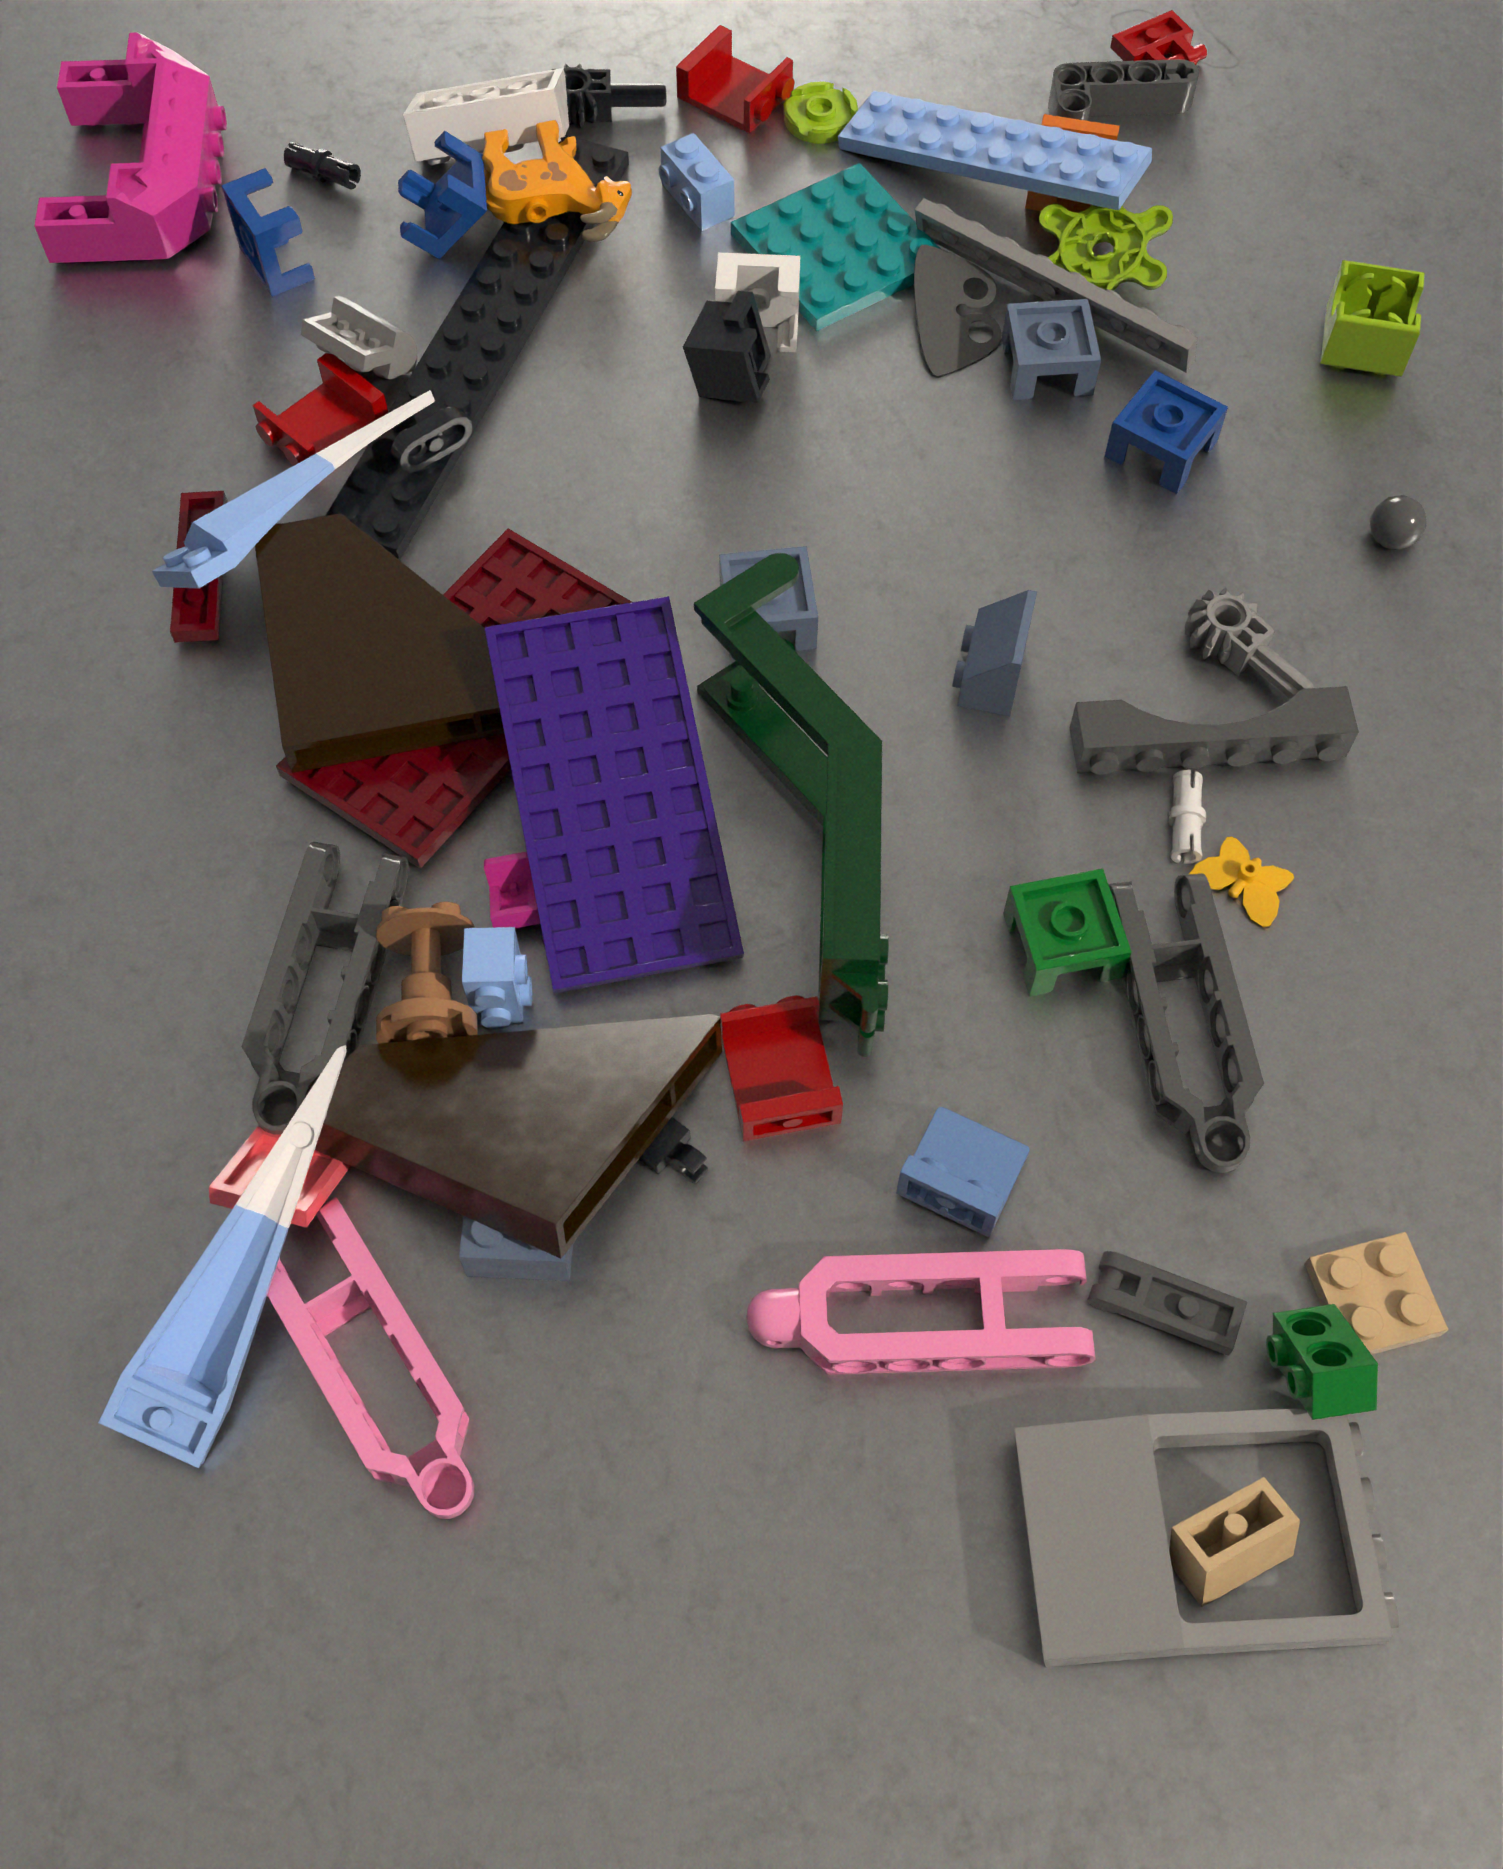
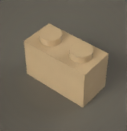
M1263 1477L1173 1526L1169 1548L1172 1568L1201 1607L1294 1556L1300 1519L1267 1479Z

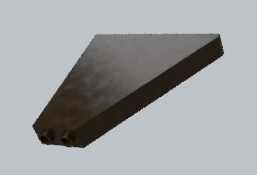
M340 513L275 524L255 545L281 742L292 773L504 733L485 628Z
M714 1014L359 1045L343 1062L315 1150L561 1259L723 1052L721 1018Z

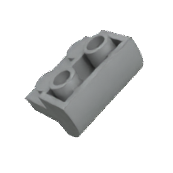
M335 296L333 298L331 313L306 318L302 321L301 336L317 344L316 346L319 350L334 354L346 361L348 366L356 371L369 372L373 370V373L378 377L395 379L399 375L413 372L416 367L417 347L411 335L345 297Z

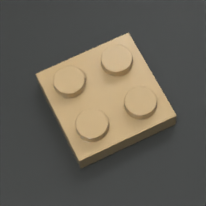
M1406 1232L1312 1256L1304 1263L1321 1306L1335 1304L1371 1355L1439 1337L1449 1330Z

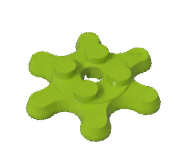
M1051 204L1041 211L1039 216L1041 227L1059 240L1058 250L1053 255L1047 257L1053 264L1068 272L1081 274L1088 282L1104 290L1114 291L1119 284L1124 282H1134L1147 290H1156L1165 282L1167 278L1165 264L1152 258L1148 254L1146 247L1149 241L1165 234L1172 226L1173 214L1168 207L1156 205L1144 212L1132 213L1127 211L1123 205L1119 211L1091 205L1085 211L1072 212L1063 205ZM1102 242L1110 243L1114 247L1113 253L1109 252L1108 254L1097 255L1096 257L1092 251L1096 244Z

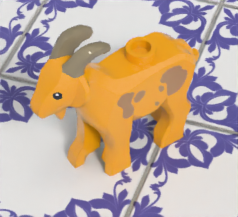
M556 120L536 124V136L543 158L525 160L517 164L511 162L504 155L509 146V137L506 129L484 133L485 148L482 160L484 162L487 209L497 219L510 224L525 222L541 223L548 217L568 211L580 212L583 214L580 217L582 222L599 224L592 229L584 230L582 238L589 242H598L605 240L624 217L632 195L631 184L628 181L614 182L606 176L595 187L587 173L574 160L576 137H567L563 142L558 143L559 126Z

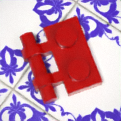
M1173 10L1112 35L1110 46L1123 61L1182 59L1197 65L1198 61L1207 57V49L1204 44L1194 47L1191 45L1194 31ZM1168 53L1173 55L1167 59L1164 57Z

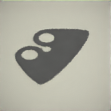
M921 245L915 259L914 272L918 331L925 361L934 376H941L962 369L982 359L1000 344L1002 332L994 318L980 312H971L966 316H961L956 312V307L960 304H964L969 308L988 306L993 302L997 288L990 274L977 265L945 250L929 245ZM970 278L981 279L986 283L988 293L982 299L968 297L963 290L965 281ZM976 321L987 323L992 328V338L985 343L975 342L968 335L969 325Z

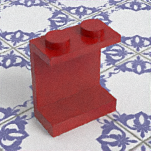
M719 25L676 66L677 98L749 134L761 122L766 121L771 112L783 100L785 101L786 98L790 97L795 84L793 79V60L788 57L770 74L733 57L732 30L722 25Z
M325 353L317 359L323 383L278 416L260 401L252 405L258 421L255 427L261 439L267 445H275L283 451L285 457L293 466L388 413L385 395L334 354Z
M799 995L788 996L779 1000L776 1004L759 1007L753 1004H743L732 1008L729 1012L720 1013L722 1043L743 1142L841 1124L843 1101L839 1086L834 1087L818 1022L820 1006L818 996L809 998Z

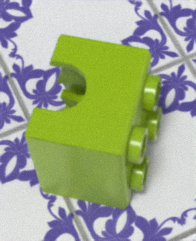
M1342 260L1326 306L1320 364L1330 365L1338 369L1349 368L1372 372L1376 375L1387 374L1402 377L1420 335L1421 315L1416 313L1424 289L1425 273Z

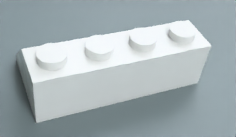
M560 68L417 93L403 114L415 161L428 160V164L435 165L451 159L449 155L436 148L434 144L435 140L444 130L483 154L485 148L484 133L506 129L509 137V146L506 152H514L522 149L525 143L538 141L536 136L537 123L556 120L559 126V143L561 138L565 137L569 127L564 69Z

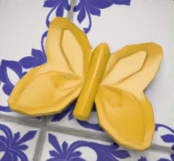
M1232 836L1226 837L1222 843L1219 856L1207 857L1197 863L1189 873L1205 874L1211 890H1221L1232 885L1228 890V895L1234 899L1238 898L1244 889L1242 905L1250 919L1263 928L1270 927L1278 914L1280 900L1277 892L1285 889L1294 880V874L1289 870L1273 865L1261 866L1262 861L1260 858L1255 857L1250 860L1248 850L1238 839Z

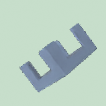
M1088 299L1007 304L1001 340L1004 353L1010 352L1012 349L1014 360L1010 381L1012 399L1026 400L1033 398L1037 376L1077 374L1073 390L1074 396L1094 395L1101 357Z
M807 546L719 554L720 586L771 554L786 553L794 557L799 565V576L795 585L755 611L776 632L795 630V650L817 649L818 611Z

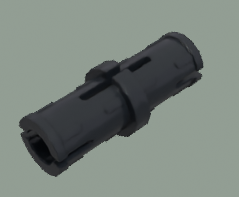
M296 142L288 144L290 148L296 151L289 148L284 150L285 165L313 175L312 178L320 182L331 181L351 190L356 188L355 183L360 181V167L357 164L331 156L332 153L330 151L310 149Z

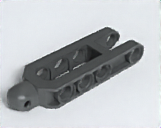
M311 842L309 844L241 1046L259 1076L252 1101V1111L257 1123L265 1132L277 1135L283 1133L337 1048L346 1045L345 1061L359 1047L388 950L378 942L376 928L382 921V911L392 906H401L409 873L406 856L382 854L383 857L375 881H369L360 913L353 914L328 909L340 869L339 847L319 842ZM316 946L351 951L352 955L348 967L343 966L341 971L343 984L335 1010H329L327 1016L330 1026L321 1055H315L314 1060L302 1066L300 1073L285 1071L279 1061Z
M1203 873L1180 875L1176 878L1174 885L1175 904L1185 941L1153 945L1144 911H1138L1132 889V881L1108 884L1132 951L1122 980L1155 1115L1183 1134H1191L1195 1154L1203 1166L1212 1172L1226 1173L1235 1170L1243 1162L1250 1148V1133L1244 1114L1264 1085L1208 879ZM1195 978L1226 1095L1220 1105L1204 1107L1202 1100L1191 1094L1189 1088H1183L1176 1060L1179 1048L1177 1042L1172 1043L1165 1017L1168 1005L1166 997H1160L1157 982Z

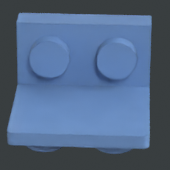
M938 1107L914 1156L908 1155L900 1171L896 1194L990 1237L1030 1149L1027 1145L949 1109Z

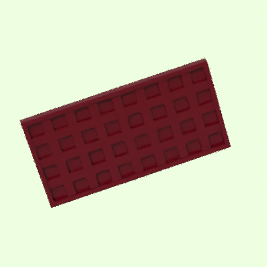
M509 528L443 594L484 628L632 603V601ZM505 733L294 773H292L285 756L276 765V768L282 778L400 856H406L409 862L421 869L511 770Z

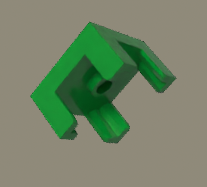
M1103 868L1010 886L1003 914L1009 932L1015 931L1018 926L1027 955L1023 978L1029 996L1053 991L1057 976L1070 972L1102 966L1098 976L1100 982L1122 978L1132 951Z

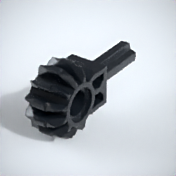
M581 64L576 67L564 65L569 126L571 124H578L582 128L585 121L590 123L612 122V107H664L666 105V86L663 84H611L610 69L584 70Z

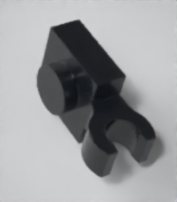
M671 1117L639 1158L641 1162L657 1174L667 1164H670L694 1184L708 1170V1167L703 1164L707 1157L692 1145L686 1144L691 1138L690 1130L673 1117Z

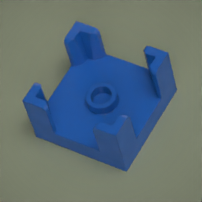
M445 130L435 140L434 144L436 148L457 160L436 184L413 170H408L398 180L399 194L424 209L425 229L414 223L403 221L400 224V236L438 259L487 212L483 154Z
M264 168L223 184L221 187L239 248L273 297L315 279L310 263L281 273L275 248L287 244L289 239L302 234L303 230L300 218L291 206L261 217L247 197V195L273 184L271 175Z
M1154 370L1112 422L1104 457L1118 464H1123L1128 446L1131 444L1165 462L1159 484L1177 494L1186 483L1193 460L1204 446V451L1209 453L1218 442L1228 406Z

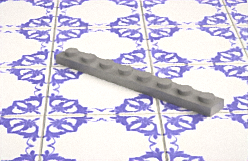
M923 198L916 207L917 229L925 231L936 244L1046 301L1088 299L1094 326L1185 373L1194 363L1198 337L1192 335L1187 328L1181 325L1174 326L1157 317L1150 309L1145 307L1139 308L1123 300L1115 291L1104 290L1088 282L1081 274L1066 271L1053 264L1046 256L1035 255L1021 248L1011 238H1002L988 231L977 221H968L953 213L944 204H935Z

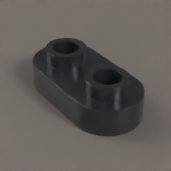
M457 407L440 409L425 420L401 431L394 440L391 455L404 471L410 473L420 471L463 446L472 433V423Z

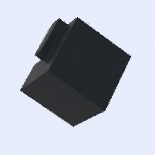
M737 291L732 302L707 300L683 345L699 397L759 403L770 380L768 373H763L771 354L753 292Z

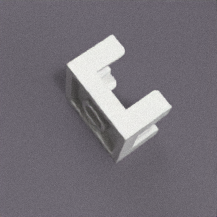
M718 252L715 301L732 302L737 291L753 292L763 327L778 328L777 351L796 353L799 317L800 256Z

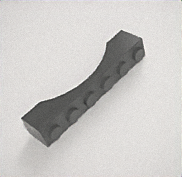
M1347 686L1301 689L1288 702L1267 714L1246 721L1220 725L1189 724L1164 719L1142 711L1122 699L1076 702L1069 727L1077 773L1093 772L1098 775L1121 770L1152 772L1160 768L1184 767L1186 769H1198L1205 765L1221 764L1238 767L1254 762L1271 761L1278 764H1286L1304 759L1332 761L1340 757H1347L1359 733Z

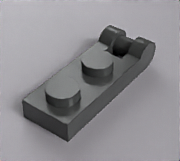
M1105 1251L1099 1264V1270L1102 1272L1099 1284L1092 1285L1088 1297V1303L1101 1311L1119 1313L1222 1354L1230 1355L1234 1349L1247 1301L1126 1255L1112 1251ZM1127 1279L1137 1283L1134 1296L1119 1290L1122 1280Z

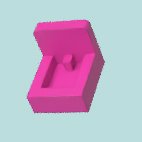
M527 852L485 859L484 871L489 885L490 919L493 928L515 927V929L540 924Z

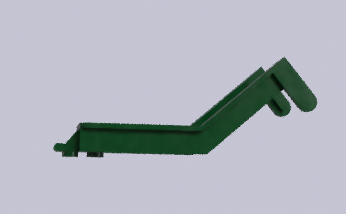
M774 553L694 602V611L701 617L702 625L736 660L697 685V693L823 826L818 983L820 1006L818 1020H843L849 1023L858 1031V1054L862 1057H868L872 1053L875 1031L884 1032L885 1010H887L888 980H885V965L888 963L889 936L888 934H880L882 740L796 653L793 644L782 638L755 611L794 586L798 580L799 565L796 559L786 553ZM768 694L785 710V712L768 696ZM789 716L806 732V734L789 718ZM810 738L827 754V756L810 740Z

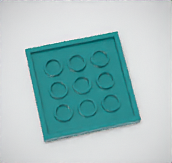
M861 163L731 222V235L748 254L800 256L799 312L816 332L914 285L915 259L920 246L929 245L941 249L925 231L917 229L916 222Z

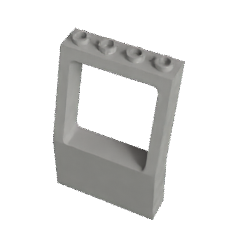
M1305 1408L1146 1414L1014 1428L1045 1667L1180 1655L1386 1644L1393 1637L1391 1628L1399 1627L1394 1595L1392 1592H1383L1379 1569L1387 1568L1384 1543L1380 1534L1371 1533L1367 1513L1375 1511L1372 1485L1368 1477L1360 1478L1356 1456L1363 1455L1362 1436L1358 1423H1349L1347 1415L1312 1420ZM1317 1442L1321 1444L1326 1454L1356 1614L1188 1623L1184 1621L1178 1609L1154 1451L1159 1448L1266 1443Z

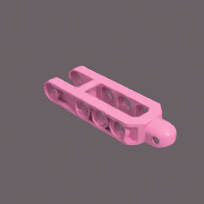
M337 1197L323 1204L316 1216L351 1273V1276L305 1303L279 1259L267 1296L363 1464L371 1472L374 1479L411 1487L419 1502L430 1515L439 1519H452L461 1515L470 1506L474 1498V1482L460 1458L470 1419ZM370 1308L373 1310L439 1421L435 1435L436 1440L408 1458L405 1455L392 1453L325 1338L326 1335Z
M1076 1250L824 1256L799 1282V1288L770 1289L760 1292L751 1300L746 1315L750 1333L763 1346L771 1348H801L827 1375L1068 1368L1087 1365L1096 1360L1093 1332L1090 1329L1082 1327L1006 1329L1002 1292L1037 1291L1038 1286L1068 1285L1079 1281L1080 1285H1084L1087 1282L1084 1254ZM974 1288V1293H980L983 1330L838 1334L828 1324L826 1298L829 1297V1292L870 1291V1296H881L882 1291L922 1290V1295L933 1294L934 1289Z

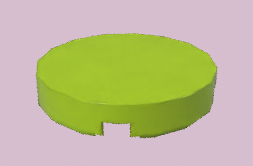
M809 82L795 88L791 92V97L789 99L786 98L783 114L784 123L789 132L802 141L814 144L833 143L838 141V135L858 111V105L852 93L843 87L842 91H840L839 89H834V84L830 82Z

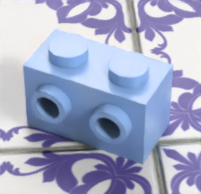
M694 133L660 147L661 165L658 171L662 185L701 231L735 217L734 179Z
M515 927L464 928L462 984L468 1005L477 1014V1025H483L490 1029H503L510 1024H523L524 1006H532V978L528 976L527 956L520 953Z

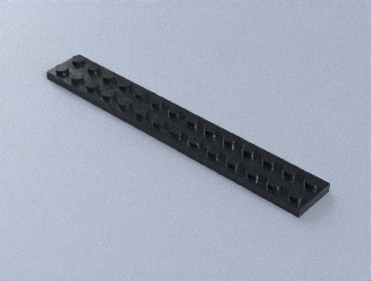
M565 135V137L561 138L559 144L563 142L567 137L572 136ZM576 138L574 160L587 173L595 187L606 176L614 182L620 181L629 165L627 151ZM568 211L548 217L541 223L525 222L510 224L504 222L388 413L429 390L435 401L368 444L325 516L341 513L397 559H401L585 240L582 238V232L592 229L594 224H587L581 221L582 213ZM447 407H457L468 417L472 423V433L466 443L420 471L406 472L393 459L391 448L396 436L401 431L432 416L438 410Z

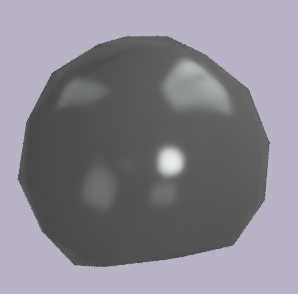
M1405 495L1388 497L1375 508L1370 517V529L1374 540L1391 550L1405 549L1420 540L1426 528V514L1422 505Z

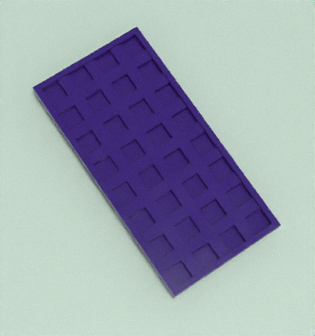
M669 596L485 627L553 993L743 958L744 951Z

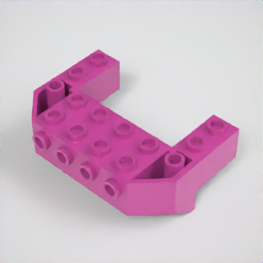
M137 32L129 33L126 59L61 61L57 89L71 126L133 125L144 123L139 163H111L107 195L39 198L34 227L49 263L169 259L211 230L213 212H218V196L215 185L221 184V170L218 157L224 156L221 131L227 129V119L224 107L217 104L210 76L173 50Z

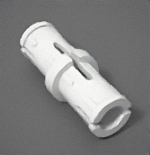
M1182 770L1176 772L1172 778L1173 807L1168 812V822L1173 827L1171 859L1179 864L1181 853H1184L1183 864L1189 865L1198 863L1202 859L1201 827L1206 822V811L1201 807L1202 774L1195 771L1193 782H1190L1191 770Z

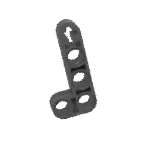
M1182 59L1060 64L1053 72L1048 102L1049 115L1088 121L1089 117L1184 113L1192 106L1199 69L1193 62Z

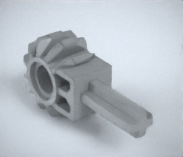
M1226 587L1219 595L1208 590L1201 600L1196 599L1195 603L1191 605L1188 612L1189 617L1185 623V634L1191 637L1189 640L1190 649H1203V660L1211 655L1217 656L1220 664H1224L1237 676L1251 666L1289 699L1295 696L1301 689L1314 687L1311 681L1269 647L1275 630L1263 621V617L1257 615V603L1244 602V592L1238 596H1233L1229 594Z

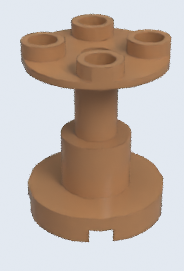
M438 902L433 904L431 908L412 909L392 906L382 911V921L376 928V938L384 948L398 954L411 956V975L405 977L401 982V1001L384 1007L376 1017V1040L378 1044L478 1035L476 1012L471 1007L452 1000L451 980L441 974V956L463 949L464 928H475L470 919L461 915V908L458 904Z

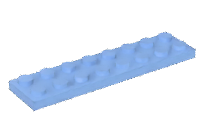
M877 91L871 93L838 135L839 148L841 150L1118 211L1152 162V148L1136 145L1132 142H1121L1098 137L1094 134H1082L1063 130L1059 127H1048L1024 120H1014L994 116L986 112L980 113L960 109L952 105L946 106L917 98L911 99L892 95L888 92Z

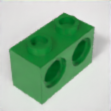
M1335 1304L1273 1313V1335H1268L1266 1338L1269 1361L1274 1368L1281 1370L1286 1378L1290 1395L1293 1399L1301 1401L1312 1420L1377 1410L1378 1363Z

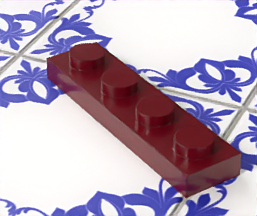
M224 491L181 493L177 549L186 547L184 541L192 522L228 503ZM223 575L200 588L173 587L170 634L174 643L219 640Z

